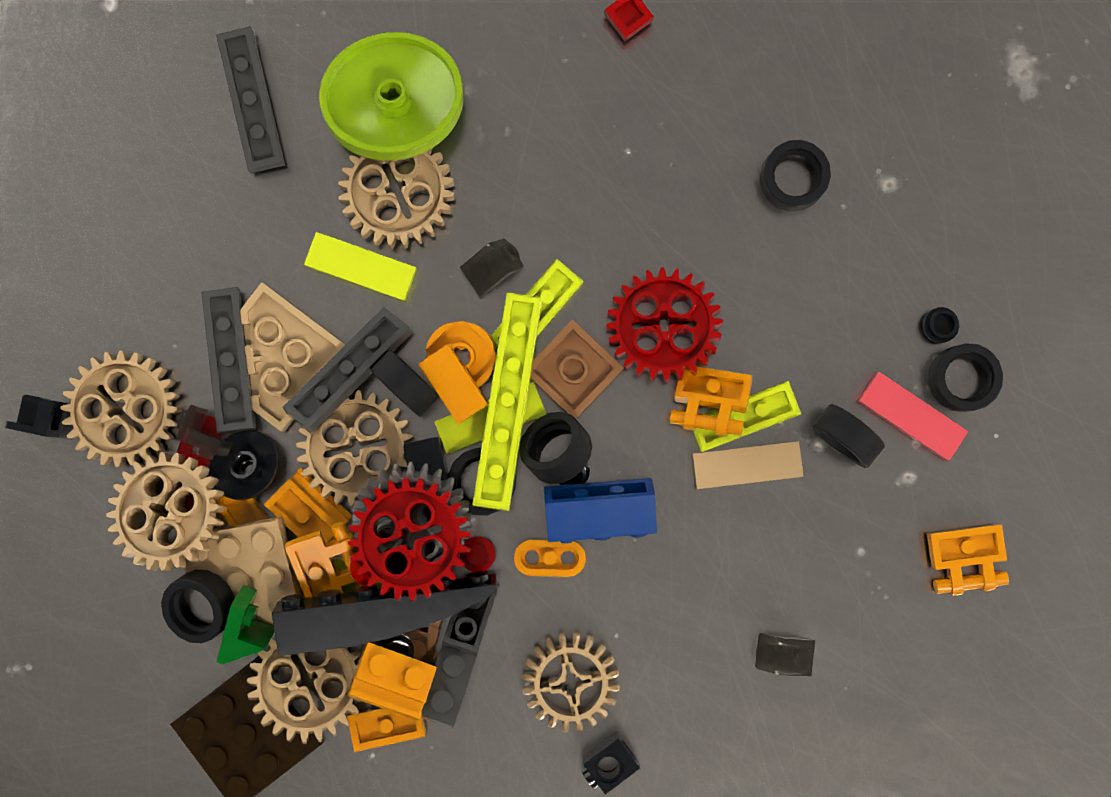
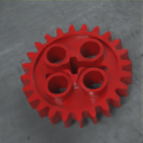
M661 267L659 277L654 278L650 270H646L645 281L642 282L634 275L632 277L634 286L632 289L626 285L621 286L624 298L618 296L612 298L613 304L619 309H609L607 312L608 317L615 320V322L606 324L607 331L617 333L608 339L609 345H620L614 352L615 358L627 357L624 362L625 369L635 364L637 366L636 377L639 378L645 371H648L650 382L653 383L657 374H662L665 384H668L670 374L675 373L678 380L683 381L684 370L687 369L695 376L697 374L695 363L698 362L703 366H707L709 360L705 353L716 354L717 348L711 342L721 341L722 334L713 329L722 327L723 319L714 318L713 316L720 313L721 307L720 305H709L713 301L715 294L713 292L702 294L705 282L702 281L695 286L692 285L693 274H688L684 280L679 279V269L676 268L672 276L667 277L664 267ZM678 301H685L691 306V310L685 314H678L672 309V306ZM641 303H650L656 309L650 315H641L636 310ZM660 320H667L669 325L668 331H661ZM689 322H695V323H696V326H695V327H690L689 325H683V324H687V323H689ZM634 324H639L645 327L634 329L632 326ZM685 335L693 341V344L687 349H680L675 346L673 341L676 337ZM643 337H652L657 342V345L652 350L647 351L641 349L637 343Z
M407 477L403 478L402 488L399 489L390 480L388 481L389 492L384 493L380 488L376 487L374 488L377 497L375 501L367 498L362 499L368 508L366 512L354 511L353 514L361 520L360 525L349 526L348 529L358 533V538L348 541V545L358 547L359 552L350 557L351 561L362 560L364 564L359 568L357 574L362 575L370 572L371 577L367 583L369 587L374 586L378 582L382 583L381 595H386L391 588H394L395 600H400L404 591L408 590L410 600L414 601L417 599L418 589H421L427 598L431 597V585L434 584L441 591L445 590L446 587L442 578L446 576L449 579L456 580L457 576L452 570L453 566L465 567L466 565L458 556L459 553H466L471 550L461 544V539L471 536L470 532L461 531L460 528L469 519L468 517H456L455 514L462 505L460 503L451 506L447 504L452 495L449 491L440 497L437 496L439 485L436 483L427 491L425 490V480L419 478L415 488L411 486V482ZM426 504L431 510V518L428 523L419 526L413 520V510L418 505ZM384 517H390L395 522V531L388 538L381 537L377 531L378 522ZM437 525L442 527L439 533L415 540V548L413 549L409 545H399L382 553L378 551L380 545L405 538V530L407 529L411 533H420ZM438 540L441 542L444 551L442 557L433 562L426 558L424 548L429 541ZM396 552L404 554L407 559V567L401 574L394 573L389 567L390 557Z

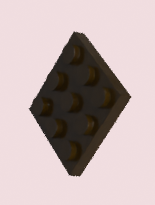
M258 656L250 663H261L262 660ZM250 663L170 724L224 797H255L324 743L323 738L322 742H318L314 733L309 734L306 744L302 743L301 734L296 733L291 742H288L287 730L283 729L280 734L274 736L272 733L275 725L274 722L265 727L262 726L261 721L266 712L254 714L252 709L260 700H249L247 695L257 690V687L247 683V678L258 675V673L251 670ZM273 674L274 682L281 684L278 678ZM293 701L289 707L290 714L295 717L304 716L305 714L296 702Z

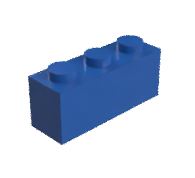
M652 478L544 487L548 542L560 541L565 544L582 539L602 541L618 536L639 538L647 534L657 533L656 499Z

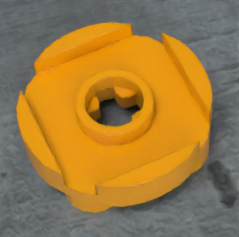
M466 321L451 322L442 325L431 335L426 346V358L447 344H450L453 350L456 348L459 350L467 348L470 352L467 356L470 361L467 365L464 363L463 365L477 386L480 388L492 377L497 350L493 338L483 327Z

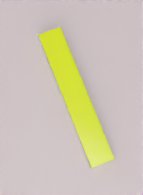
M508 292L506 294L472 503L476 507L510 511L543 301L542 297Z

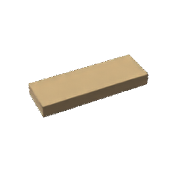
M799 441L692 454L696 489L804 477Z

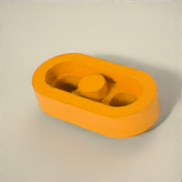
M529 539L520 543L516 548L514 563L516 568L527 576L571 577L580 573L584 568L586 554L582 546L575 541L564 544L560 541L548 542V539ZM530 550L536 551L539 555V560L534 564L528 563L525 559V554ZM571 551L575 555L573 563L564 564L561 561L562 553Z

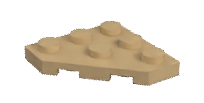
M261 282L240 309L241 323L244 327L247 369L252 388V408L254 412L279 431L285 432L293 422V419L286 414L283 406L345 344Z
M283 517L214 528L213 531L219 536V539L208 538L206 540L211 550L210 552L197 550L198 562L186 559V573L199 569L209 570L219 575L230 586L235 598L243 585L256 589L257 593L253 605L259 606L255 620L274 626L272 611L277 602L288 595H302L299 581L285 550V543L288 542Z

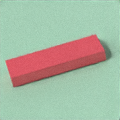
M876 372L857 401L945 461H950L969 432L881 372Z

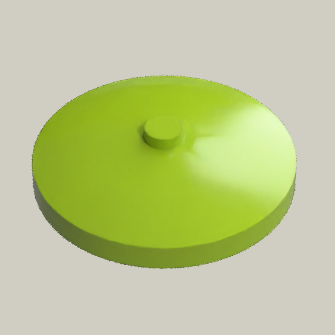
M387 32L363 38L345 48L334 58L322 78L319 101L322 115L329 131L342 146L366 158L391 161L420 155L438 145L448 136L456 125L462 111L463 87L456 63L438 44L415 34Z

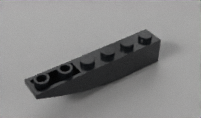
M474 571L468 573L466 578H458L456 580L445 576L442 578L445 583V590L441 591L433 584L431 585L432 596L427 598L422 590L418 589V596L414 601L410 600L408 590L404 591L400 600H395L394 588H391L386 595H381V588L378 589L376 585L371 587L361 586L356 588L355 592L340 593V590L336 589L320 592L317 597L304 598L301 594L285 596L281 601L277 602L272 611L278 656L353 647L392 638L428 626L496 593L497 576L496 574L488 575L487 571Z

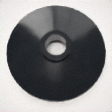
M240 431L228 436L217 446L214 455L210 459L209 476L219 480L214 488L224 492L223 496L232 500H247L258 496L270 486L276 476L279 465L277 449L268 437L256 431ZM253 464L252 469L245 474L246 467Z

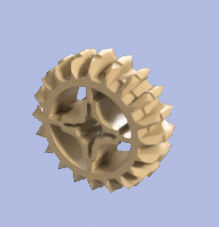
M564 632L559 633L560 645L557 646L554 645L550 637L546 638L545 643L549 650L545 652L541 647L536 646L534 653L540 660L537 661L533 658H527L526 665L535 671H527L522 674L523 680L533 682V684L523 687L522 690L524 695L535 694V697L527 702L528 708L541 706L536 714L538 720L550 714L551 716L548 721V727L550 728L555 727L558 719L563 720V732H568L569 722L571 721L576 722L578 732L583 731L582 720L586 718L592 727L596 726L597 721L593 715L595 712L604 718L608 716V711L602 705L603 702L613 706L616 703V699L612 695L607 694L608 691L617 692L620 690L618 683L609 681V679L619 676L618 669H606L615 661L614 657L608 655L601 659L600 656L604 653L606 647L601 643L592 650L591 647L594 641L592 636L586 638L584 645L579 644V632L573 633L572 643H566ZM571 653L589 658L597 666L598 670L591 672L590 670L577 669L572 661ZM560 655L562 664L560 673L550 677L547 681L540 682L541 674L546 665ZM566 665H569L570 672L574 674V678L579 677L581 679L575 685V698L572 697L571 690L567 689V685L564 687L561 685L562 682L566 681ZM601 682L595 698L581 708V692L585 688L593 686V683ZM551 692V694L560 693L568 699L571 710L555 706L546 698L544 693Z

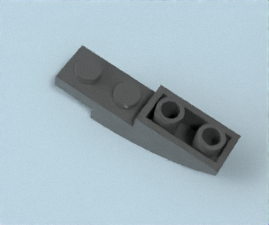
M497 592L451 615L435 664L437 669L426 703H424L421 711L422 719L454 728Z

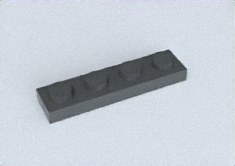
M248 26L216 34L248 171L255 173L284 166V157L254 31Z
M232 287L202 291L217 433L224 434L256 429L251 400L250 375H248L245 354V334L240 315V309L242 308L240 289Z
M383 307L283 406L286 414L312 434L372 374L371 369L389 350L394 352L412 334L410 327Z

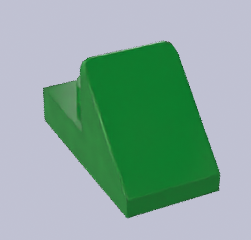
M243 585L231 604L217 663L226 664L260 652L267 647L274 635V626L255 620L259 606L253 605L257 593L256 589Z

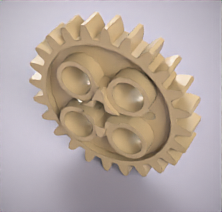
M432 149L411 158L391 161L375 160L363 156L358 158L350 155L349 159L354 166L353 169L342 168L344 176L349 180L338 182L340 189L348 193L338 197L341 204L349 205L342 210L345 217L355 216L350 222L351 227L355 230L363 226L361 230L363 239H367L371 234H374V243L377 246L386 238L390 249L394 248L396 240H401L404 248H408L409 238L414 237L419 245L422 244L421 233L423 232L434 237L432 225L436 224L442 227L445 225L440 213L451 214L452 212L451 207L444 202L455 199L453 192L445 190L453 187L454 181L453 178L444 177L450 172V167L448 164L439 165L443 160L441 152L430 156ZM404 162H411L415 165V168L409 174H400L397 172L399 165ZM384 163L389 165L396 183L402 192L412 215L410 219L405 218L398 200L392 191L389 180L382 168ZM372 176L382 178V183L377 188L369 189L365 187V182L368 178ZM416 194H427L430 197L429 201L423 206L413 205L411 200ZM392 207L397 210L395 217L391 220L384 221L379 218V214L384 208Z
M119 350L117 360L113 353L104 352V363L98 358L92 357L90 358L92 369L79 366V372L83 377L81 379L69 378L70 383L75 386L74 392L63 391V395L71 399V404L60 406L61 410L70 412L71 416L63 420L62 424L73 425L74 427L67 435V438L81 439L75 449L84 451L90 448L87 459L95 460L101 455V465H110L114 459L115 467H124L126 459L133 466L135 461H140L139 455L146 460L147 455L152 456L151 449L163 452L165 449L160 442L161 439H174L172 434L167 431L169 426H180V423L171 419L172 414L182 412L181 408L172 406V401L181 397L178 393L169 392V389L176 383L175 380H162L167 372L166 368L159 367L153 371L156 363L154 359L148 358L142 363V354L134 352L129 359L128 352ZM126 375L129 384L127 389L120 393L117 390L116 383L119 377ZM100 386H104L106 392L114 401L126 403L123 406V411L142 425L144 428L142 433L139 432L137 426L128 416L118 415L121 410L120 407L100 391ZM98 399L102 404V412L98 417L94 418L90 409L92 403ZM150 400L153 404V413L149 418L145 419L141 414V406L145 401ZM123 425L127 430V437L124 442L119 444L115 439V431L119 426Z
M357 390L354 400H350L348 397L312 434L304 428H299L300 434L307 439L304 442L296 443L298 449L306 451V454L297 458V462L309 465L301 474L303 477L315 476L310 484L313 490L322 485L324 486L321 493L322 498L326 499L333 492L335 493L334 502L336 505H340L344 497H348L349 505L353 508L360 488L367 489L368 478L372 477L378 480L379 471H372L367 467L368 459L374 454H382L387 458L386 466L383 469L389 475H392L393 465L396 463L400 469H407L403 446L405 443L413 440V435L401 432L409 425L408 421H396L401 413L400 409L396 408L388 412V399L383 400L377 405L375 393L372 392L366 401L363 400L361 391ZM368 419L376 420L380 424L378 432L372 436L363 435L360 432V427L364 421ZM332 427H340L344 430L342 440L335 444L326 442L325 434L327 430ZM379 440H387L385 446L360 449V456L354 457L351 452H343L329 458L324 457V453L327 451H340L352 448L353 441H358L360 446H366ZM340 461H346L351 465L350 474L343 479L334 478L332 475L333 466Z
M161 452L159 460L157 457L147 455L146 466L135 461L133 463L134 474L122 472V476L126 481L125 485H113L115 490L120 493L119 497L108 498V502L116 505L115 511L106 513V517L116 519V523L108 528V532L120 534L113 544L115 546H126L122 556L134 557V565L144 566L146 564V569L157 571L160 566L161 571H172L173 564L176 568L184 569L186 568V559L198 562L197 550L210 552L211 550L206 540L208 538L219 539V536L213 531V527L224 525L222 520L216 518V513L226 510L225 506L216 504V500L221 498L224 492L212 490L219 480L211 476L206 477L210 469L202 465L197 467L198 460L190 457L186 460L185 455L175 453L172 457L171 454ZM160 480H163V491L157 495L155 491L156 485ZM193 495L194 506L187 512L185 508L186 500L189 496ZM164 508L169 511L168 515L163 512ZM145 512L147 520L145 525L140 528L138 520L140 515ZM173 528H175L177 531V538L174 541V543L170 545L168 541L169 532Z
M273 639L268 644L270 647L268 652L264 650L257 652L262 662L250 663V668L258 673V675L247 678L248 685L257 687V690L247 695L249 700H260L252 710L254 714L266 712L261 724L265 727L274 722L275 725L272 732L274 736H277L285 729L287 730L288 742L293 740L296 733L301 734L303 744L307 743L309 734L312 733L315 734L318 742H322V731L327 729L335 737V724L340 723L342 726L348 727L349 722L345 715L347 713L352 715L359 714V710L353 705V702L362 701L349 697L347 694L351 688L357 668L355 662L361 657L360 651L349 653L351 647L322 650L326 654V659L318 666H312L306 662V656L309 652L297 654L310 679L317 678L313 682L315 691L325 707L322 712L318 711L307 687H298L302 684V679L291 659L293 654L278 656L277 644ZM288 667L293 671V676L289 682L285 684L274 682L273 674L278 668ZM327 682H339L343 686L341 695L336 698L326 697L322 693V689ZM297 699H304L310 704L309 711L301 717H295L289 712L291 703Z

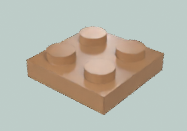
M572 319L533 360L530 379L566 413L571 414L577 419L622 372L624 367Z

